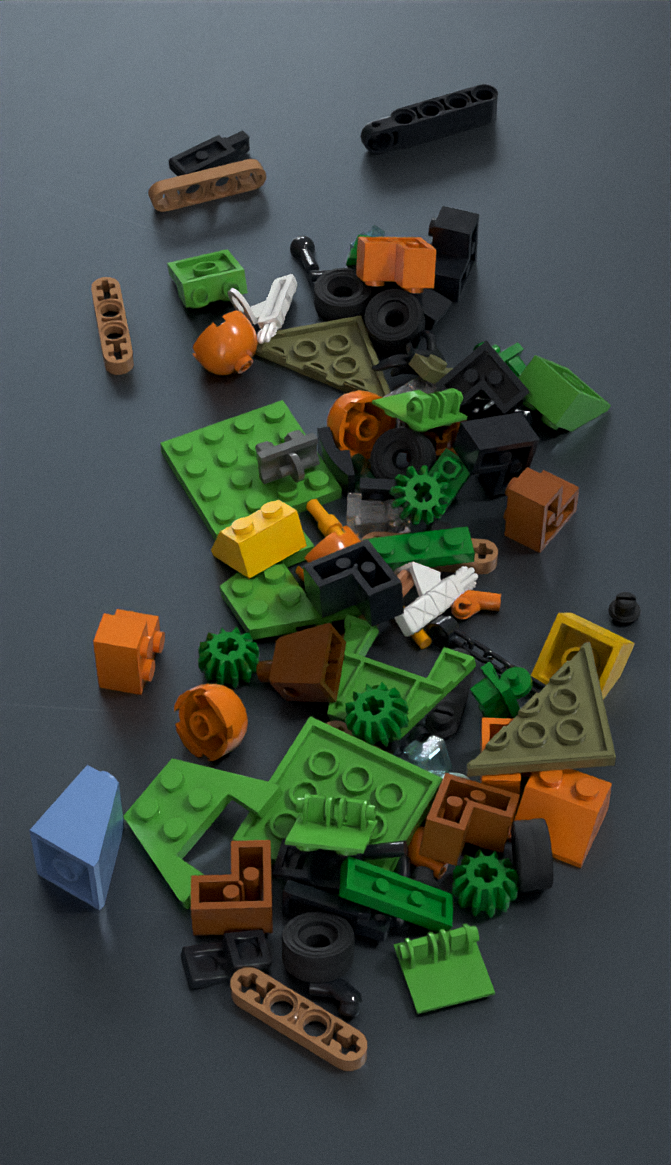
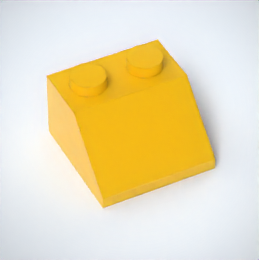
M280 500L264 504L260 510L247 517L235 520L231 526L220 531L211 551L213 556L250 579L303 549L307 544L297 510Z
M571 612L558 613L531 676L547 685L550 678L564 663L570 661L580 651V647L584 643L590 642L604 700L620 678L635 643Z

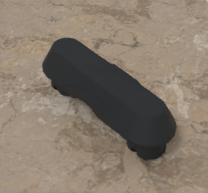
M453 649L455 651L470 655V653L466 649ZM475 668L427 713L425 727L436 740H447L456 733L465 710Z

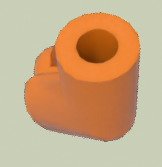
M467 590L454 601L451 606V612L458 619H468L482 609L500 611L502 594Z
M420 826L408 845V857L411 859L412 865L416 867L426 866L433 870V877L439 880L445 874L448 863L419 855L425 828Z

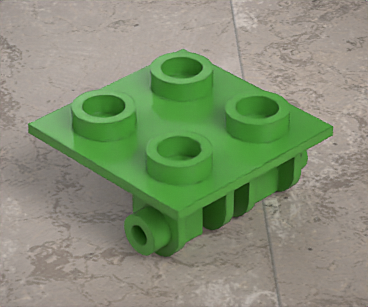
M454 388L429 394L421 390H414L372 400V404L383 409L386 415L409 424L410 429L418 432H426L431 428L439 426H450L452 423L467 420L468 417L459 412L463 395Z
M306 794L305 797L297 798L296 812L300 813L287 836L285 845L296 846L301 851L335 850L337 854L343 856H353L365 852L378 823L375 820L376 805H370L369 800L348 799L346 817V798L341 797L338 816H334L335 799L333 796L328 798L326 815V796Z
M465 923L462 924L461 928L449 931L441 929L437 934L429 932L425 937L413 940L405 938L404 942L394 944V949L417 1014L495 995L493 985L476 943L479 941V933L475 925L468 926Z

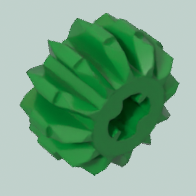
M422 465L418 473L413 466H410L406 469V476L402 474L396 476L395 481L398 486L392 487L389 493L392 496L398 497V499L391 503V507L393 509L399 507L404 509L399 515L401 520H404L410 514L412 515V525L417 526L420 523L421 517L429 525L434 521L433 514L441 517L445 513L441 505L448 504L450 497L441 492L445 491L449 485L447 482L440 484L436 482L441 475L439 471H435L430 477L428 476V467L426 465ZM419 489L425 492L420 502L414 498Z
M221 627L218 635L208 632L206 641L200 642L198 648V668L201 673H204L207 683L217 681V684L220 685L231 683L236 689L238 681L249 683L251 674L257 673L259 647L257 643L253 642L250 633L240 635L237 627L232 632H226Z
M381 682L376 689H372L370 685L366 684V692L361 694L353 691L352 698L354 701L345 703L347 714L345 716V724L354 737L366 741V743L373 746L378 741H381L387 747L390 737L401 739L402 733L400 729L408 727L409 720L407 714L409 708L407 702L401 697L400 692L395 687L388 690L387 686Z
M480 849L475 854V858L464 855L461 865H457L453 870L454 882L452 883V893L454 897L459 898L458 904L460 908L472 907L474 917L480 911H486L489 917L492 918L495 914V908L506 913L509 903L515 901L518 894V887L516 885L518 884L519 876L517 870L511 869L510 859L498 860L496 850L490 856H484Z

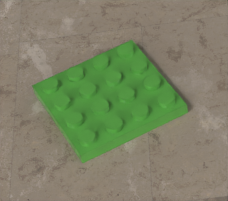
M283 400L160 443L161 453L214 540H216L220 531L231 526L235 520L251 515L260 510L264 504L271 501L280 500L297 510L298 513L307 511L306 505L312 499H317L323 505L342 498V488L319 454L320 464L305 469V479L296 483L290 475L267 484H263L259 479L255 451L256 444L265 441L272 442L274 446L282 444L287 433L295 430H300L306 435Z
M310 716L269 782L276 783L281 787L283 795L263 819L249 812L232 840H271V862L274 865L282 840L287 838L300 813L296 812L297 798L311 794L326 796L325 815L328 798L333 796L335 799L334 816H338L341 797L346 798V817L348 799L369 800L370 805H376L375 820L378 823L368 845L405 840L408 846L431 809L443 778ZM400 857L364 862L393 872Z

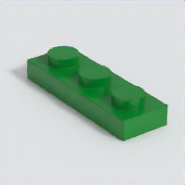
M468 526L368 538L369 542L393 572L395 569L412 561L426 567L470 563L474 562L475 558Z
M350 856L341 864L339 897L438 933L441 929L449 931L452 928L453 894Z

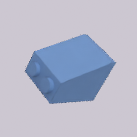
M87 765L30 829L37 874L98 910H101L105 905L124 830L119 782L114 776L106 771L100 772Z

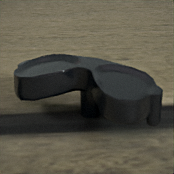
M420 725L405 740H394L388 747L387 752L398 758L408 752L414 759L419 755L414 748L423 745L429 740L434 741V737L424 726Z

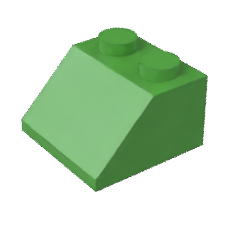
M535 355L519 376L521 382L532 394L523 405L533 411L537 409L541 412L543 416L540 419L554 430L561 427L574 431L605 413L611 407L607 401L571 370Z

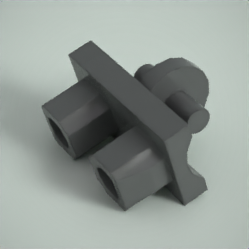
M295 430L287 433L282 444L274 446L272 442L268 441L256 444L255 451L259 479L262 483L267 484L289 475L296 483L305 479L304 470L320 464L317 454L318 438L313 432L304 435L300 430Z

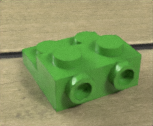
M228 249L167 263L169 275L177 285L178 297L186 308H202L207 306L209 302L217 300L230 301L228 291L232 288L241 294L248 293L244 268Z

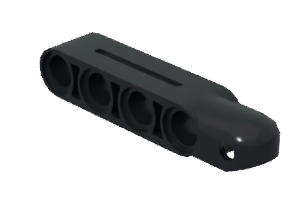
M482 84L398 108L390 116L367 123L360 134L361 142L369 152L384 154L397 149L411 148L491 124L497 117L498 91L491 85ZM377 145V146H379V148L376 149V148H373L372 146Z

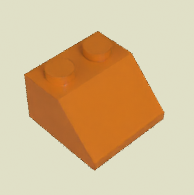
M574 769L532 772L525 786L514 821L537 818L545 819L550 835L552 857L581 868L608 811L612 783ZM511 832L509 835V842H511Z

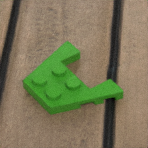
M304 531L307 546L250 579L238 572L219 586L221 597L245 632L250 633L253 640L297 632L296 627L313 624L317 626L326 623L332 624L331 621L343 620L347 615L357 618L362 615L354 605L322 618L308 600L306 593L287 568L304 561V557L314 548L313 543Z
M347 615L344 622L346 648L337 702L329 703L327 714L330 721L336 720L345 723V716H347L345 703L354 701L352 698L353 691L362 694L366 692V684L370 685L372 689H376L383 682L388 690L395 687L400 692L401 697L407 702L409 723L408 727L400 729L402 738L475 668V659L473 656L444 647L427 678L365 657L379 633L377 625L371 627L368 621ZM390 737L388 740L390 743H392L394 740L400 739Z
M172 758L123 817L182 905L189 909L191 906V876L204 874L182 859L230 801L233 800L260 819H263L283 795V791L276 783Z

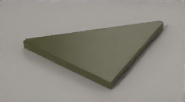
M361 315L277 330L276 335L271 337L270 342H264L263 344L258 342L255 355L341 391L349 393L362 390L375 393L382 398L392 396L383 371L377 372L371 368L377 365L379 361Z
M590 642L584 643L580 647V651L570 661L564 663L550 678L549 683L539 693H535L518 711V715L507 726H503L486 744L485 749L475 760L471 759L467 764V777L615 766V750Z

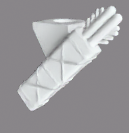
M293 274L276 278L271 285L266 300L251 307L242 294L234 288L228 291V297L236 311H241L252 324L258 323L261 330L257 334V339L260 344H263L264 342H270L271 337H274L277 330L284 324L285 316L290 308L298 285Z
M414 561L395 569L394 573L396 576L401 570H407L411 573L419 595L415 601L404 608L402 615L395 617L403 634L410 636L419 632L425 625L452 606L457 597L467 590L475 588V581L478 579V575L474 573V568L462 566L455 572V575H450L442 580L440 579L441 572Z

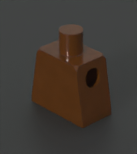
M331 623L282 636L276 641L273 659L259 661L256 668L257 677L261 683L270 682L283 699L288 701L337 702L346 641Z

